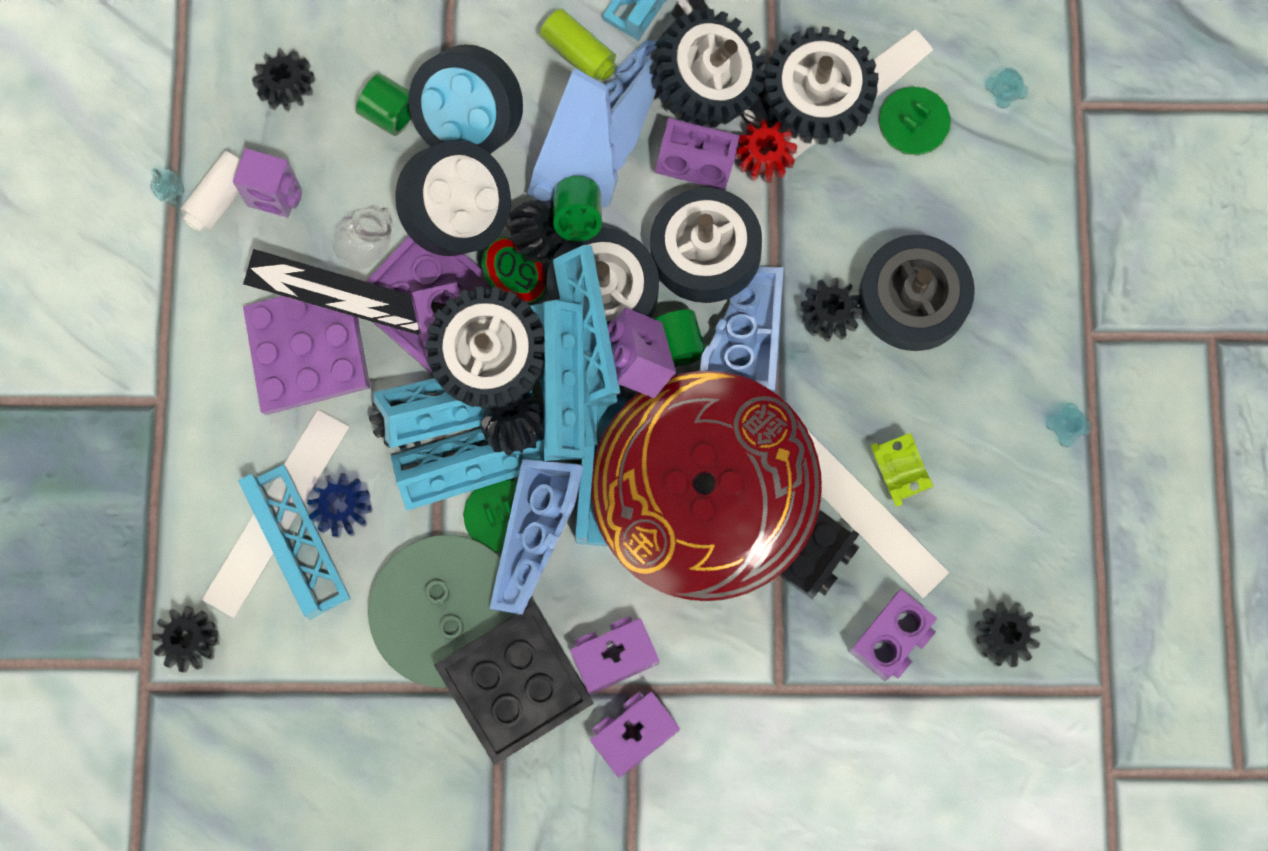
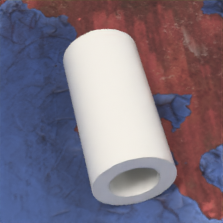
M224 151L180 208L185 214L182 221L199 233L202 229L211 231L238 196L239 192L233 184V179L240 163L239 158Z

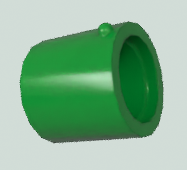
M378 73L368 81L362 90L356 104V113L392 136H397L412 119L409 109V90L383 74Z
M571 176L564 178L556 185L553 194V225L556 232L562 238L581 242L591 239L600 231L602 226L601 191L594 180L585 176Z
M688 309L677 310L654 318L663 324L675 368L694 363L702 358V354L708 345L703 343L695 311Z

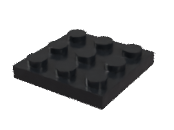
M535 604L525 608L522 615L515 614L434 664V667L494 766L594 704Z

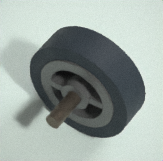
M906 235L893 239L883 245L871 257L859 286L861 301L859 306L864 310V321L879 339L895 348L907 351H924L938 347L950 340L958 332L970 313L975 294L973 275L963 256L943 240L927 235Z

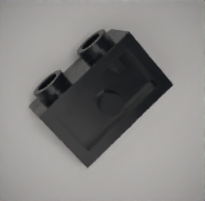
M820 511L807 544L795 561L779 576L812 600L818 592L825 596L838 578L832 573L840 561L847 565L860 548L854 543L859 533L855 530L852 532L848 531Z

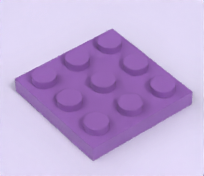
M410 237L366 281L410 295L414 291L456 282L459 292L464 290L470 292L474 291L475 287L483 286L485 289H491L485 280L483 270L466 255H436L421 248ZM443 298L434 300V302L446 305L445 302L447 301ZM374 323L432 375V370L427 368L419 335Z
M284 296L243 306L261 413L269 415L371 389L357 317Z

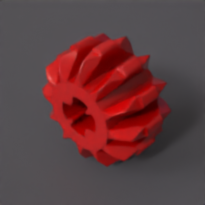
M763 119L760 121L759 129L749 124L746 127L747 135H739L738 145L740 147L736 149L735 158L742 160L739 166L741 172L752 169V181L758 179L759 174L764 175V180L768 184L772 181L773 173L782 179L786 175L785 168H792L794 166L795 159L792 155L796 153L797 145L790 142L792 139L791 130L780 133L781 124L779 121L773 125V128H768L766 120ZM765 148L771 149V151H768L766 155L760 153L763 152Z

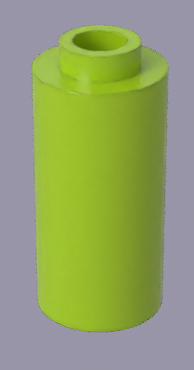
M563 8L552 13L541 27L539 36L579 71L597 81L600 79L602 81L607 80L617 67V64L614 63L616 54Z

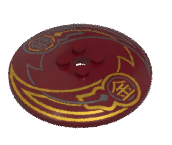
M693 371L672 376L655 398L638 393L616 414L607 427L595 455L591 493L594 514L600 532L613 555L632 575L646 585L677 598L694 601H721L749 594L776 579L795 561L807 544L818 518L822 495V477L818 454L806 426L790 405L764 385L737 374L720 371ZM702 473H709L716 480L715 489L707 495H701L694 489V481Z

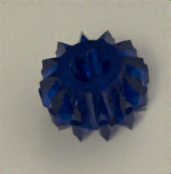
M345 473L339 475L337 484H335L330 475L325 476V483L327 484L325 489L317 484L313 485L312 488L319 495V498L307 499V504L312 508H316L308 515L309 519L312 522L320 521L317 529L321 533H325L331 528V534L334 538L341 536L343 527L349 536L355 535V529L352 524L357 522L360 526L365 527L367 521L360 514H369L373 510L371 505L363 503L371 497L368 490H360L362 482L358 478H355L348 484V476ZM343 498H345L346 510L341 512L337 509V513H335L336 509L333 507V503L337 499L343 502Z

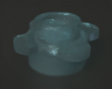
M1011 67L1005 68L996 77H989L985 83L986 90L992 92L995 96L996 105L1003 109L1008 108L1011 102L1016 99L1026 98L1028 94V87L1024 85L1023 78L1017 70ZM1008 85L1010 90H1004V86Z
M156 168L152 169L153 179L151 180L150 188L153 194L161 202L167 200L172 207L178 205L176 197L184 192L181 181L170 169L166 168L161 172Z
M1073 403L1065 404L1060 413L1050 415L1046 420V427L1056 433L1059 437V443L1063 447H1071L1075 443L1076 438L1081 435H1088L1091 431V423L1086 420L1084 414ZM1070 422L1072 424V427L1067 428L1065 426V423Z

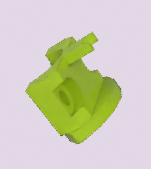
M911 432L881 445H878V443L870 445L896 507L903 505L902 500L934 488ZM900 443L902 448L895 450L893 448L894 444ZM917 483L919 488L913 491L910 489V485Z

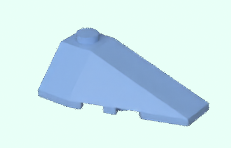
M657 40L645 41L616 67L614 71L616 77L604 84L609 88L612 116L609 136L610 142H613L615 145L612 164L613 169L616 170L624 166L626 158L634 149L657 90L654 89L652 81L658 75L650 74V66L655 61L650 59L652 51L656 48L655 43Z
M576 68L571 73L534 167L527 194L536 200L549 201L553 208V194L556 185L567 177L585 176L598 184L601 191L602 208L608 207L611 203L618 182V173L616 169H613L612 164L615 145L613 142H610L609 126L612 124L609 88Z
M759 267L750 284L740 293L730 298V305L723 319L719 320L716 326V333L710 345L706 346L702 354L700 371H720L737 374L762 384L777 394L783 267Z
M522 459L490 609L523 614L575 505L583 466Z

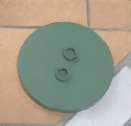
M454 535L427 537L415 541L397 552L385 564L377 576L371 591L368 607L370 632L384 660L396 672L414 683L431 688L448 689L434 664L515 615V613L490 609L501 558L491 549L475 540Z

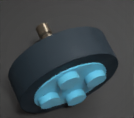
M457 45L430 58L417 70L410 85L409 109L418 133L430 147L446 141L459 140L476 144L491 154L507 143L516 133L523 114V96L515 74L502 58L480 46Z

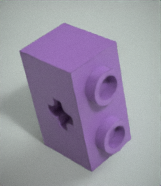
M625 307L619 316L613 319L607 326L618 384L655 398L676 373L662 322Z
M631 616L625 617L610 625L612 631L598 637L596 632H592L574 641L577 647L570 649V652L589 696L660 664L658 655L641 618L633 621ZM613 644L616 649L623 647L624 651L620 653L619 662L614 663L611 658L604 660L603 656L607 654L608 645Z
M652 691L645 697L641 692H638L622 705L626 712L616 720L608 716L592 729L595 736L590 739V742L619 779L681 729ZM627 723H630L633 727L639 723L643 728L640 731V737L642 738L640 741L636 742L633 738L627 741L624 740L623 736L626 733L624 726Z

